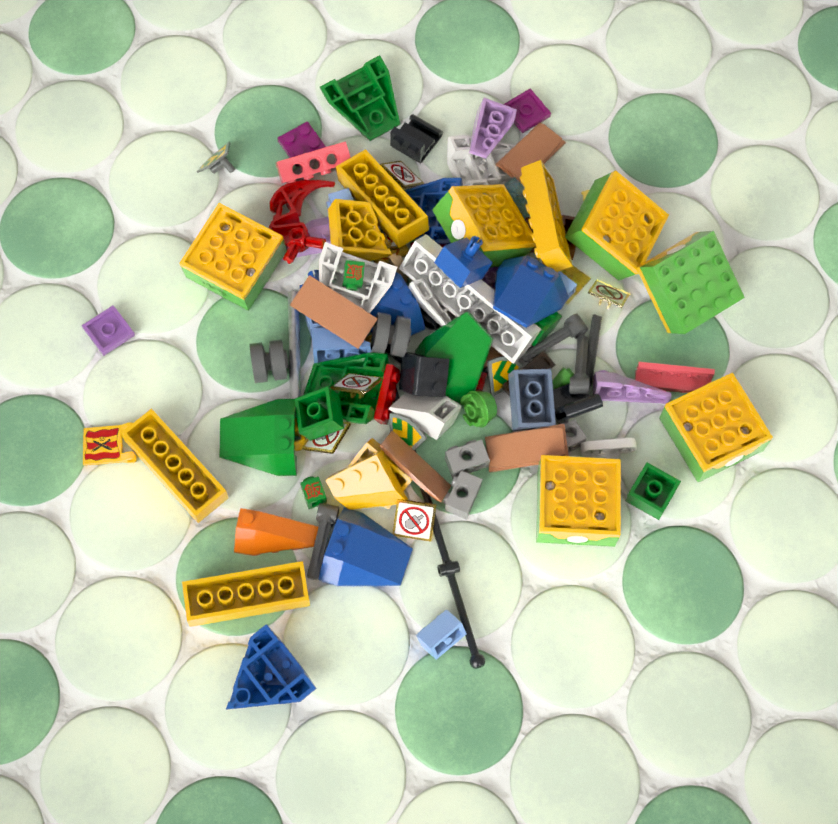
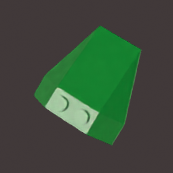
M380 55L367 61L362 68L337 81L333 79L319 87L327 102L369 141L392 130L394 126L398 127L400 125L389 70Z
M467 311L425 337L415 350V353L428 357L450 359L446 396L460 403L461 398L467 395L469 391H476L493 338Z
M364 353L314 363L303 395L329 386L340 395L344 420L351 423L368 424L374 419L386 364H389L388 355ZM349 374L378 377L365 390L334 386Z
M276 399L220 418L219 457L276 476H297V456L295 455V418H297L295 399Z

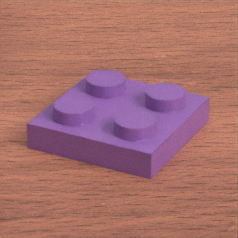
M113 305L82 325L83 330L103 356L135 336L133 330Z

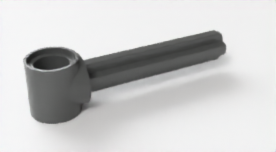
M577 313L566 319L563 328L544 338L535 347H529L521 359L527 362L568 337L576 339L581 334H585L589 328Z
M584 334L577 337L575 374L570 377V394L589 395L590 377L586 375L588 337Z
M319 503L316 515L319 527L307 573V578L317 580L319 578L331 525L336 524L339 506Z

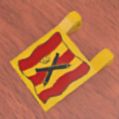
M132 422L123 425L84 428L83 465L121 462L135 463L137 456L134 452L122 453L123 437L121 432L129 427Z

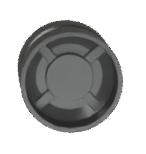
M377 312L376 318L378 319L373 326L371 338V352L384 354L387 345L390 344L391 355L404 357L411 338L410 317L397 315L394 325H391L390 314Z
M282 339L269 341V352H265L262 342L249 344L255 384L268 382V371H272L275 381L287 379L286 369L289 366L286 349L283 350Z

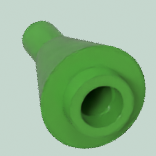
M563 367L552 381L553 390L570 384V377L574 375L570 368L565 369Z

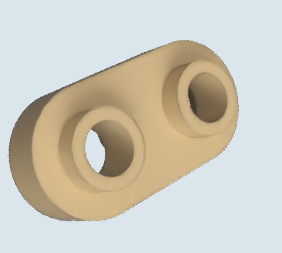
M393 253L388 256L390 265L397 267L396 272L407 283V278L409 277L399 269L403 259L400 255L397 256Z

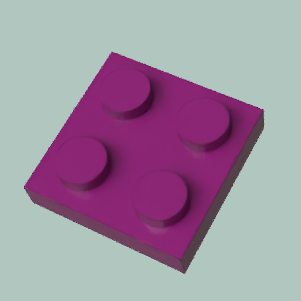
M531 88L503 104L517 109L514 124L522 134L551 117L549 109Z
M308 121L277 137L279 144L289 158L326 147Z

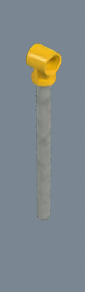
M296 291L288 293L290 399L301 396L299 311L290 306L298 293ZM295 418V436L301 437L300 440L295 441V451H300L304 449L307 441L306 437L299 433L297 418Z

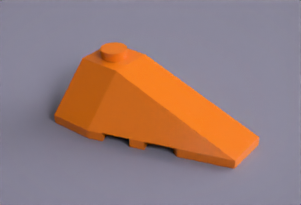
M240 508L236 525L234 553L257 556L262 553H277L289 549L311 548L315 544L318 526L261 511Z

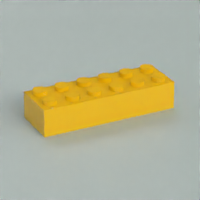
M366 149L336 166L338 181L345 189L349 188L352 197L356 201L371 203L378 220L377 224L398 248L429 231L428 216Z
M541 160L521 167L522 175L520 180L525 187L523 195L528 202L526 209L531 217L528 221L534 232L531 236L537 247L534 248L537 258H541L542 264L553 268L556 272L572 267L554 179Z
M152 408L121 432L124 441L197 523L228 499L227 491Z
M303 561L182 582L186 617L190 627L310 606Z

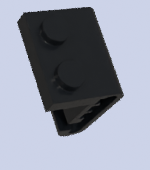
M412 114L409 118L411 120L409 124L405 122L400 129L394 126L390 131V146L421 164L441 139L443 131Z
M406 352L404 357H402L399 390L417 396L445 397L450 359Z
M570 384L553 390L555 417L558 423L603 407L602 399L598 393L591 396L570 394Z

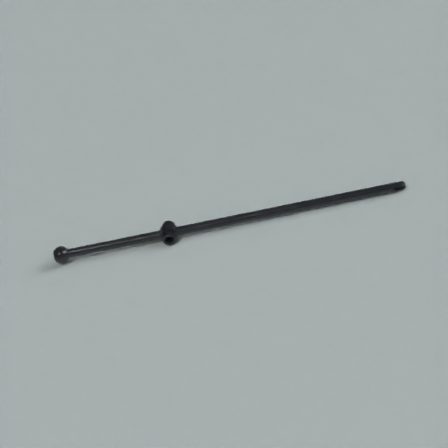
M397 387L395 389L396 398L393 401V403H395L400 398ZM420 487L425 507L433 508L431 526L443 562L437 566L440 577L446 576L448 578L461 623L467 633L465 637L471 653L469 662L472 668L478 669L485 665V658L479 654L455 577V573L460 572V566L458 561L452 562L450 560L431 497Z

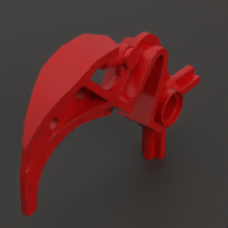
M301 180L285 184L273 194L269 203L270 211L275 215L268 228L283 236L285 245L288 246L283 260L287 261L288 264L294 262L298 252H303L308 247L323 249L326 239L311 237L304 222L300 223L299 217L301 216L303 202L312 191L321 187H334L335 182ZM286 204L289 213L282 215V206Z

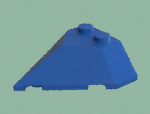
M396 272L392 285L370 314L376 317L377 312L390 314L391 325H394L397 315L410 317L411 336L424 331L425 324L417 300L402 276Z
M267 624L249 639L245 657H243L226 710L297 703L304 700L317 689L306 671Z

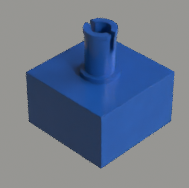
M472 236L471 240L466 237L445 245L434 262L459 288L483 279L493 263L479 250L483 241L480 240L478 242L480 238L477 236Z

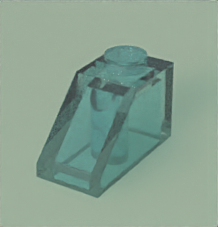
M513 177L504 186L525 219L530 217L526 209L528 202L523 195L525 187Z

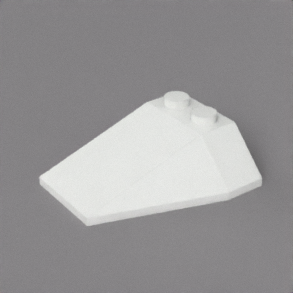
M457 135L448 137L447 164L453 178H462L463 186L504 184L505 187L516 183L513 178L496 166V163L515 145L499 142L485 159L469 153L472 136Z
M325 242L319 259V281L363 310L371 313L392 285L397 267L381 261L376 264L343 253V248ZM346 260L365 262L363 285L357 291H351L346 289V287H342Z
M423 278L409 284V289L419 306L441 327L457 318L436 300Z

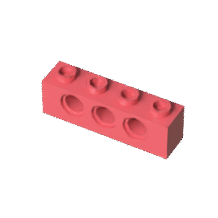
M345 141L281 160L275 164L281 183L288 184L296 182V179L302 177L304 180L312 179L314 174L319 172L321 175L331 173L332 168H336L337 165L351 157ZM329 154L335 156L336 161L334 164L327 162ZM312 159L318 161L319 166L317 169L310 167ZM295 164L299 165L302 169L299 175L295 174L292 170Z

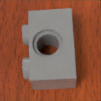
M471 440L464 446H453L445 451V461L452 479L455 475L459 476L460 471L472 473L487 468L490 463L482 440ZM469 455L471 459L464 460L462 456Z
M460 471L459 476L455 475L451 483L453 489L451 493L447 492L443 502L446 504L445 511L467 520L483 479L464 471ZM463 491L467 496L459 497L457 493Z

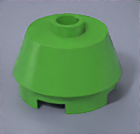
M469 391L467 395L461 398L460 405H464L465 414L462 415L469 426L474 425L476 428H482L496 417L497 404L489 392Z

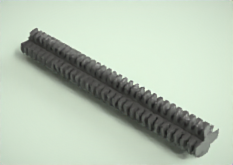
M596 314L592 315L590 338L588 340L586 375L590 377V384L593 383L599 330H601L602 316H597Z

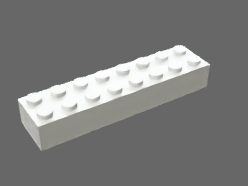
M428 235L417 239L399 269L413 281L423 278L436 300L456 317L469 311L492 336V347L513 364L519 360L542 329L535 323L526 328L494 310V290L482 280L459 288L434 263L442 247Z

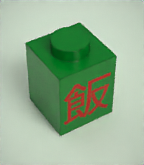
M345 261L342 287H346V289L351 291H357L358 288H362L365 262Z
M310 476L305 478L303 482H300L308 510L318 507L319 503L327 504V498L319 476Z

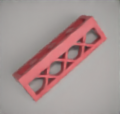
M638 362L635 370V380L664 391L690 393L711 383L715 369Z

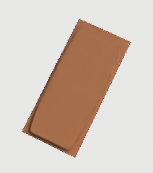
M540 122L500 159L496 166L522 186L520 180L522 175L521 167L539 160L545 164L566 142Z
M310 275L290 304L291 307L359 349L378 319Z
M565 424L485 437L486 450L490 459L489 473L539 465L541 455L569 456Z
M391 431L381 443L380 448L417 485L441 503L451 485L394 431Z

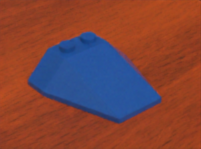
M442 178L404 190L428 216L429 231L415 239L428 235L439 245L451 243L432 209L449 192L452 186H463L462 178Z
M528 255L506 259L496 271L493 309L526 328L561 310L569 298L561 275L553 268L545 266L537 259L531 258Z
M344 507L337 518L328 543L318 580L335 586H401L413 548L364 513Z

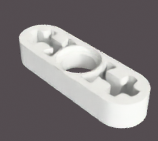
M636 439L595 440L580 444L583 456L631 453L637 450Z

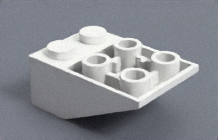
M405 393L390 406L389 410L408 417L423 432L437 440L455 423L462 406L447 396L431 397Z

